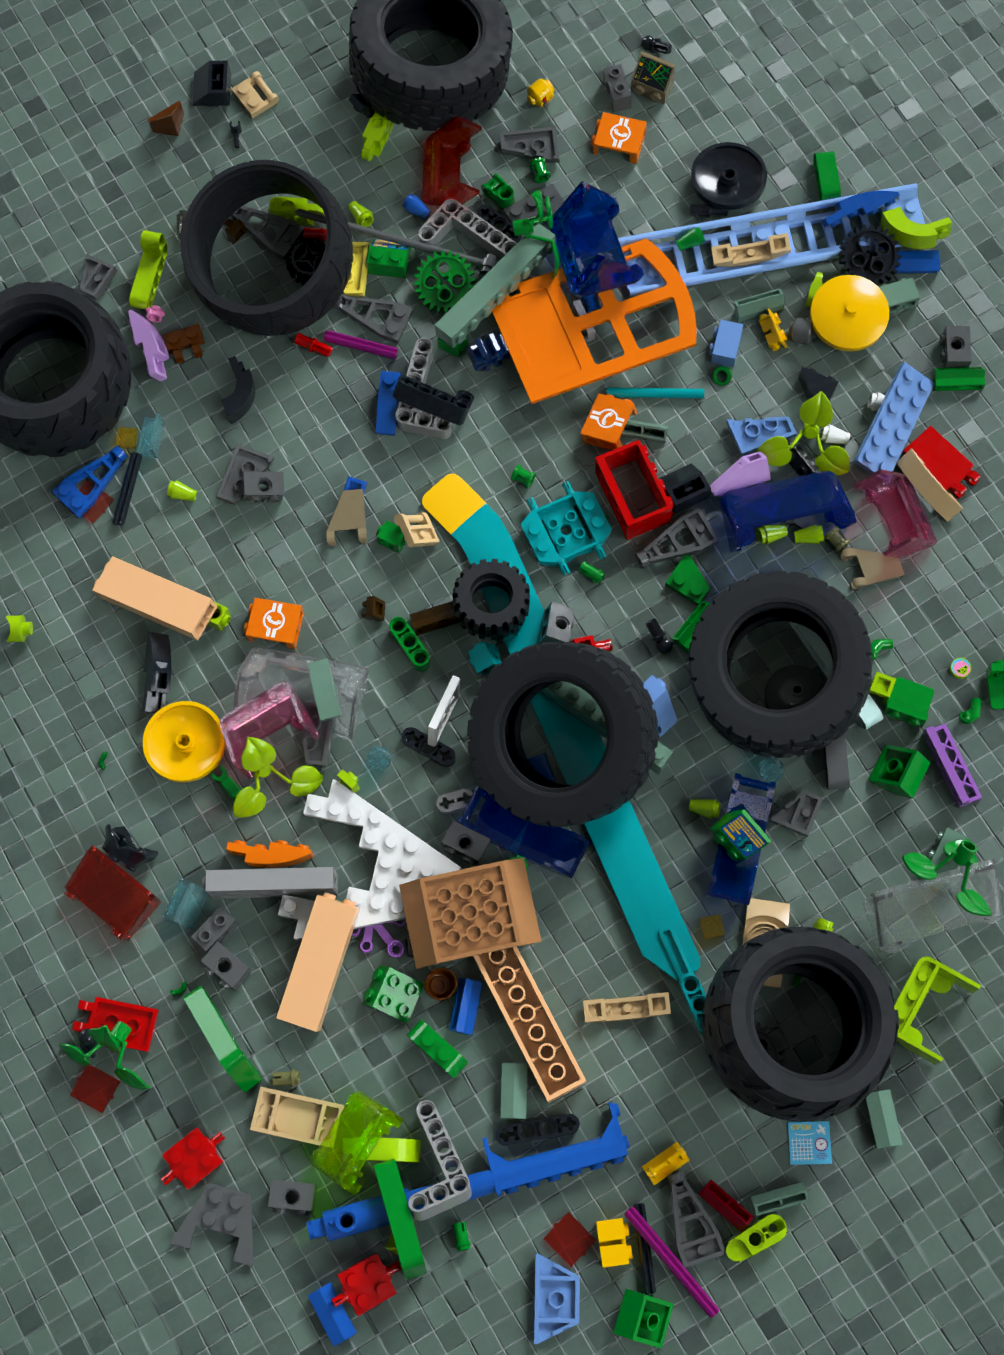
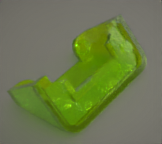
M357 1091L352 1093L323 1142L313 1152L311 1165L333 1182L356 1195L361 1188L357 1179L358 1176H363V1173L360 1172L362 1166L383 1133L389 1135L390 1131L388 1129L392 1126L399 1128L404 1119L363 1092Z

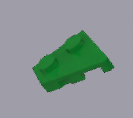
M689 554L684 555L665 582V586L697 606L710 591L709 585Z

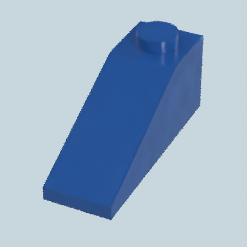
M381 371L376 434L395 436L397 426L395 415L399 401L393 397V392L398 378L401 376L400 372Z

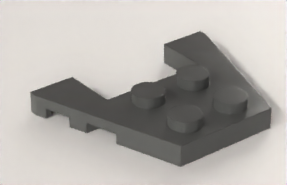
M209 1183L171 1239L170 1244L190 1249L197 1226L239 1237L233 1261L253 1266L252 1194Z

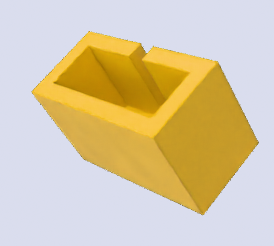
M623 1218L597 1221L596 1227L602 1268L629 1264V1259H633L631 1245L626 1244L625 1236H629L628 1222L623 1223Z

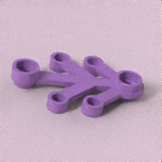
M404 919L402 924H398L397 921L387 923L395 924L397 927H404L407 921ZM382 924L365 927L363 941L360 944V948L364 953H370L373 950L372 935L375 928L387 944V952L392 958H400L404 954L403 944L398 940H394ZM358 928L356 933H352V936H358L361 928ZM364 943H370L371 946L368 950L363 949ZM395 946L400 948V952L397 954L392 952Z

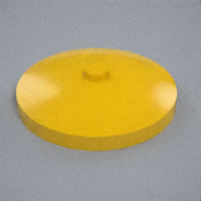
M842 275L830 279L818 289L811 303L810 320L815 333L827 345L842 351H859L870 347L882 336L889 320V306L881 289L870 280L855 275Z
M192 701L175 702L160 709L149 720L143 735V751L149 765L163 778L181 783L199 780L212 772L221 761L226 746L224 727L217 715L208 707Z

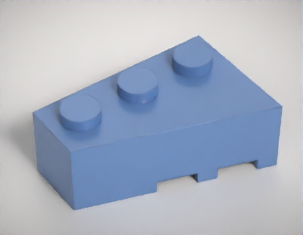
M652 675L644 682V689L648 690L652 698V707L656 711L658 721L656 731H658V736L661 737L678 720L666 689V684L660 678L656 679Z

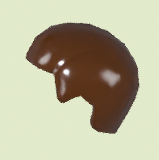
M443 967L430 971L424 981L425 992L432 999L438 1001L450 998L458 985L455 974Z

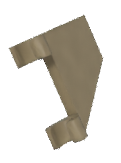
M363 489L345 490L342 492L326 531L327 544L329 546L336 545L335 531L357 529L359 542L367 543Z
M855 548L844 549L840 554L842 561L856 557L863 577L853 579L851 583L853 590L905 575L898 556Z

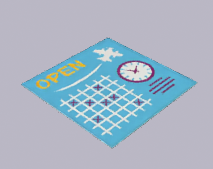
M829 1121L788 1122L790 1165L832 1164Z

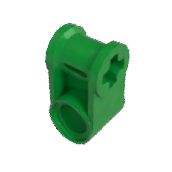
M495 173L490 181L481 185L483 193L501 209L515 203L513 188L498 174Z

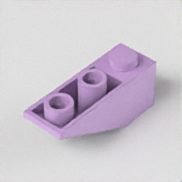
M761 451L741 457L710 485L711 493L714 497L724 496L728 492L744 490L747 486L760 485L770 480L767 457Z

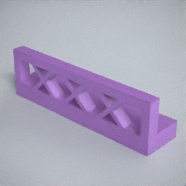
M946 724L935 728L933 726L926 728L922 736L958 808L980 800L982 796ZM943 731L946 737L944 744L941 743L936 732ZM945 749L953 751L955 755L953 762L950 761ZM954 767L963 771V781L959 779ZM963 786L971 788L975 796L969 798Z

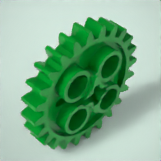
M442 250L441 256H438L435 251L434 258L427 255L428 262L421 260L423 268L417 267L420 274H414V277L419 279V281H415L413 284L419 288L415 290V293H421L418 299L420 301L425 299L423 305L426 307L430 304L431 311L437 307L439 314L442 309L447 313L449 308H452L474 287L471 283L476 282V279L470 277L475 273L473 270L468 271L471 268L470 263L464 265L466 262L465 257L459 260V253L453 257L452 251L445 255L444 250ZM443 264L449 265V270L445 273L439 271L440 266ZM432 271H436L444 280H447L450 286L456 289L458 293L455 294L446 284L442 285L440 279L432 274ZM456 277L463 278V283L459 286L453 284ZM429 279L436 280V284L433 287H428L426 283ZM443 292H450L449 299L442 300L440 298Z

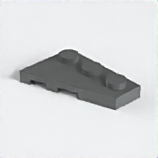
M555 126L500 132L502 153L533 159L541 157L545 161L560 163Z
M237 444L217 493V499L236 505L243 497V472H264L272 463L274 457Z

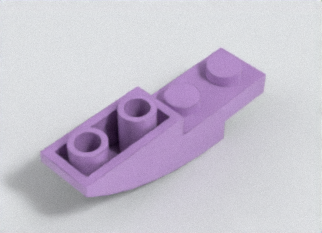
M129 310V324L134 335L133 341L137 346L144 349L143 354L147 361L148 374L159 381L167 379L163 361L169 359V355L162 337L146 318L133 310Z

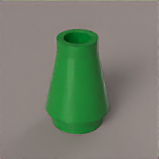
M693 227L675 242L679 250L682 251L702 245L705 238L699 227Z

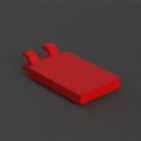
M932 426L928 427L902 452L905 455L910 449H913L946 491L950 490L958 499L967 490L960 483L964 478L971 486H974L981 477L976 471L971 470L974 465Z
M95 997L94 1003L79 1000L77 1008L88 1011L89 1016L87 1024L74 1021L72 1030L81 1032L86 1028H100L107 1025L111 1032L116 1023L120 1021L132 1029V1032L125 1040L128 1043L125 1048L149 1052L159 1013L158 1009Z

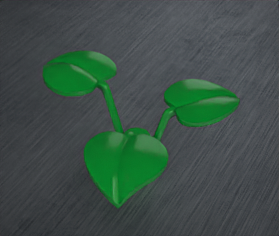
M536 190L531 196L536 203L538 213L536 216L527 219L513 220L514 235H525L526 239L532 238L550 243L555 258V270L552 278H555L560 263L557 245L554 240L530 234L534 232L535 223L541 224L543 221L548 220L549 229L553 227L550 198L546 196L545 203L543 204L541 191ZM543 205L545 206L546 211H547V215H546L544 218H543Z
M969 839L956 840L945 844L943 851L947 858L936 866H933L932 861L928 857L920 853L911 852L902 856L906 867L915 876L924 880L935 879L937 877L935 871L939 870L951 859L956 864L965 866L966 869L961 886L962 892L956 895L957 902L965 911L971 914L986 917L992 915L990 908L980 894L974 890H966L970 867H974L977 864L975 855L977 847Z
M118 1021L111 1032L107 1025L90 1029L88 1031L89 1036L98 1044L88 1053H82L79 1048L73 1045H58L71 1060L83 1066H88L90 1061L87 1058L101 1046H105L110 1051L119 1053L116 1064L117 1069H115L114 1073L123 1083L132 1088L142 1090L151 1087L146 1085L136 1073L123 1068L121 1065L124 1050L128 1044L125 1040L132 1032V1029L123 1022Z

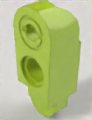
M375 112L373 117H370L362 135V159L371 161L374 155L380 156L395 124L387 120L386 116L382 117Z
M273 197L269 200V213L285 217V219H291L301 226H314V221L297 216V209L324 215V211L320 206L308 203L306 198Z
M776 1214L763 1217L728 1241L725 1248L726 1256L732 1261L741 1262L779 1242L786 1236L787 1226L785 1221ZM770 1224L776 1225V1232L773 1233L769 1230ZM752 1233H757L760 1236V1243L757 1246H753L749 1242V1236Z

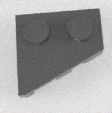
M803 790L774 815L770 822L808 837L823 797Z

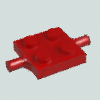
M196 1127L162 1154L171 1170L160 1178L163 1184L166 1186L173 1179L177 1178L189 1190L221 1165L224 1161L218 1155L215 1146L226 1139L224 1135L221 1136L222 1132L219 1131V1133L209 1139Z
M375 1252L337 1274L341 1283L342 1293L331 1299L334 1307L336 1308L347 1301L352 1306L356 1316H359L396 1295L397 1293L392 1285L390 1275L402 1269L399 1266V1262L396 1261L386 1267Z

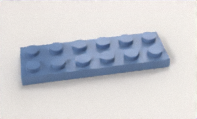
M906 362L901 363L853 462L883 483L888 482L935 383Z

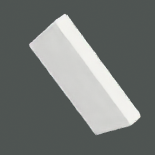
M452 676L428 726V745L436 746L457 703L460 690L459 677Z

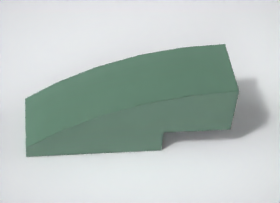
M326 658L308 663L320 721L325 722L343 717L329 659Z

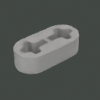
M468 789L446 793L438 797L436 806L442 814L467 810L474 806L475 795ZM467 794L468 797H472V799H469L468 804H465L464 801L457 802V800L463 799V795ZM445 799H447V802L455 801V803L449 804L448 809L440 806Z

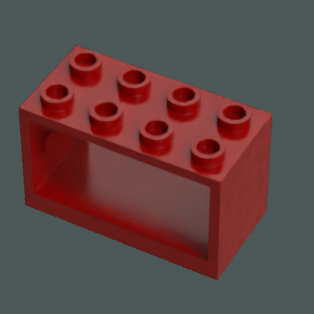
M640 440L595 457V475L626 540L670 523L671 515L673 514L672 508L674 507L671 497H667L664 492V482L662 479H658L656 475L657 469L654 462L650 463L647 457L649 456L647 447L645 445L642 446ZM636 460L659 509L633 519L610 470Z

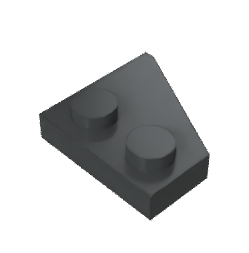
M86 254V267L82 272L83 280L80 284V291L98 300L118 270L115 266Z

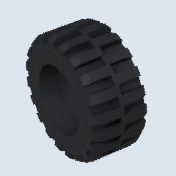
M483 559L477 565L474 562L469 565V570L463 569L460 577L455 581V588H453L452 594L454 615L456 620H460V626L463 629L468 628V633L472 636L476 633L479 634L480 639L484 640L485 637H491V640H497V636L506 638L510 631L514 634L518 630V626L524 624L529 612L530 588L529 584L526 583L525 576L523 574L519 575L517 567H509V562L503 561L499 563L498 559H492V562H486V559ZM496 586L508 593L510 604L500 612L486 613L479 610L472 603V596L483 587Z

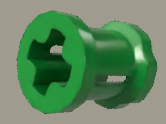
M541 157L533 159L529 163L530 169L535 174L534 180L536 183H544L551 177L550 172L545 167L546 161Z
M518 464L512 472L511 480H516L529 489L535 480L536 473H531Z

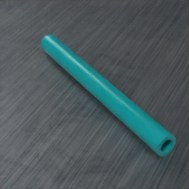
M607 387L606 394L613 395L614 397L704 399V389Z

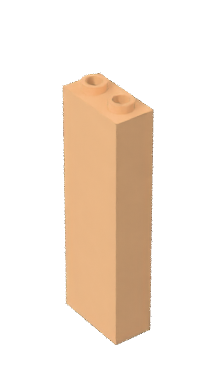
M113 556L106 563L103 573L96 580L93 591L99 598L197 641L218 607L207 596Z
M326 892L323 895L316 896L276 1017L277 1019L315 1032L321 1030L360 908L355 906L356 902L347 899L341 902L335 900V895Z

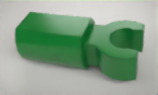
M220 766L219 768L223 772L222 776L216 777L214 773L211 776L214 781L221 783L222 789L234 801L242 788L232 777H228L226 769Z

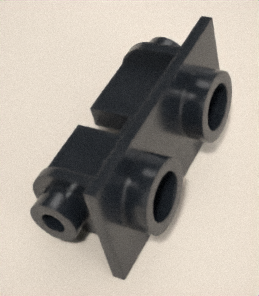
M795 444L792 449H789L792 457L788 463L805 484L812 476L815 477L820 473L818 471L819 467L811 459L805 460L807 454L800 447V444Z

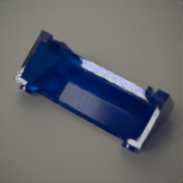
M583 181L579 183L553 214V227L550 229L556 235L559 259L570 292L579 298L634 284L644 275L640 265H627L612 220L618 215L620 210L617 197Z
M831 471L728 491L720 499L731 553L741 551V547L750 545L755 539L754 527L821 513H824L825 523L831 522L838 526L840 530L847 529L857 523L855 512L837 475Z

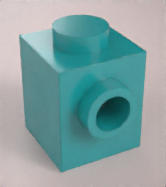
M484 641L474 645L472 650L468 651L471 657L469 659L470 663L479 674L487 675L497 664L501 663L499 658L500 652L494 644Z

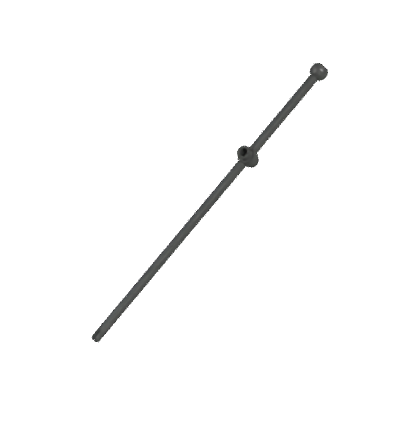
M303 209L296 210V215L326 224L324 215ZM348 222L350 231L432 254L436 251L440 256L442 250H444L445 255H448L449 251H451ZM452 251L453 257H454L458 252ZM459 253V260L465 257V263L481 267V274L484 276L497 264V257L493 254H486L485 258L480 259ZM530 273L526 280L538 277L540 275ZM577 282L574 285L563 283L560 285L562 290L572 292L573 296L577 298L584 296L586 287L583 283Z

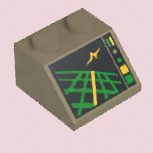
M641 51L631 80V91L651 98L655 102L665 104L674 87L676 65Z

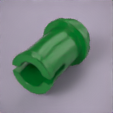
M586 561L579 567L581 569L578 570L579 573L590 578L594 584H600L605 576L602 569L598 570Z
M466 1222L452 1224L456 1241L454 1248H457V1252L469 1250L472 1243L468 1239Z

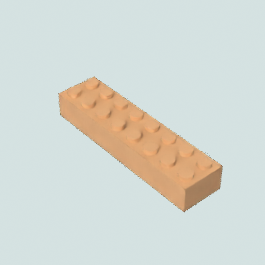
M512 947L473 956L547 1103L586 1084V1079L518 948Z

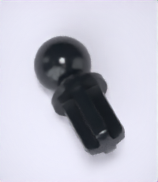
M647 35L641 41V45L645 50H652L653 53H671L672 45L661 41L660 38Z
M655 618L649 620L646 623V627L653 637L652 641H658V651L663 654L669 653L673 648V643L669 638L664 637L666 631L663 632Z
M89 1028L83 1029L78 1036L80 1048L84 1053H88L97 1045L88 1034ZM97 1050L90 1056L92 1059L96 1057L95 1053Z

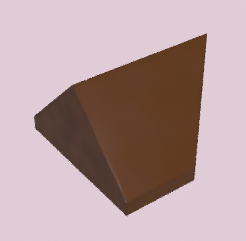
M177 101L148 119L153 133L179 136L184 117L181 102Z

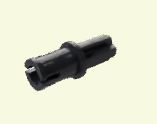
M691 204L689 213L690 216H707L710 218V216H727L728 210L718 209L708 204Z

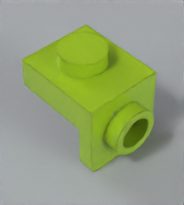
M342 769L337 774L338 782L355 794L360 790L357 783L359 779L351 771L346 773Z

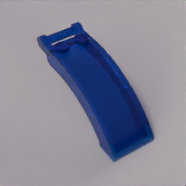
M735 773L726 813L745 809L765 833L776 782L770 781V783L742 777L741 774ZM739 784L767 791V796L763 797L738 791ZM718 844L707 895L749 905L761 850L746 860L736 861L728 856L727 850L723 845Z
M477 786L474 787L472 790L473 795L462 816L458 817L457 823L489 838L491 843L514 855L518 854L537 866L572 879L591 842L590 840L574 831L561 827L541 826L533 824L529 820L524 821L512 815L510 810L506 811L494 800L495 797L490 796L487 791ZM480 797L485 799V802L472 824L468 820Z

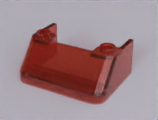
M456 116L426 139L423 153V203L441 206L446 200L455 199L463 205L480 194V190L460 182L461 157L470 150V138L482 130L481 126Z

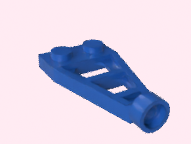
M115 446L108 454L66 477L51 492L80 519L95 505L122 462L128 456L119 446ZM101 465H105L109 471L99 480L93 475V471ZM85 478H91L95 482L94 488L88 495H83L76 488V484Z

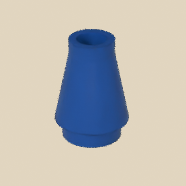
M409 194L402 205L405 211L424 220L431 214V210L416 195Z

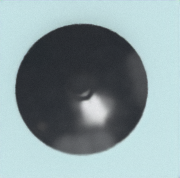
M723 142L707 147L696 157L691 170V184L697 196L708 205L723 210H736L753 204L764 192L767 182V168L760 155L745 145L733 142Z

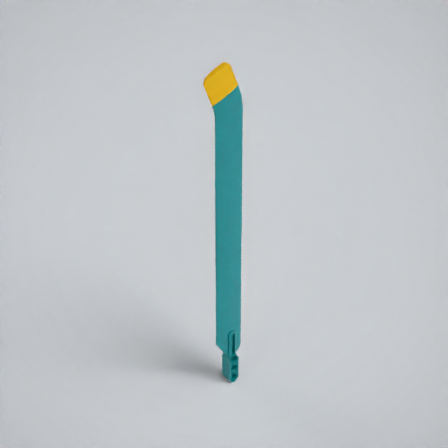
M456 474L446 475L425 493L422 498L423 507L461 545L470 564L474 562L476 565L480 564V560L486 559V562L498 559L499 563L506 561L509 562V567H517L519 575L523 574L525 576L526 583L529 584L530 588L528 616H526L524 624L522 626L519 625L518 630L514 634L510 631L508 637L503 638L510 655L516 651H521L525 647L539 644L544 609L509 532L500 517L460 476ZM496 586L481 588L491 613L500 612L510 604V596L503 589ZM538 692L531 700V704L567 785H575L587 778L597 768L606 747L598 732ZM628 801L616 811L584 824L642 956L672 979L678 981L680 991L699 1033L704 1036L702 1029L703 1011H697L693 1007L695 1001H701L705 1004L706 999L704 989L695 975V972L701 966L700 956L630 801ZM692 981L696 985V989L694 991L686 990L685 982Z

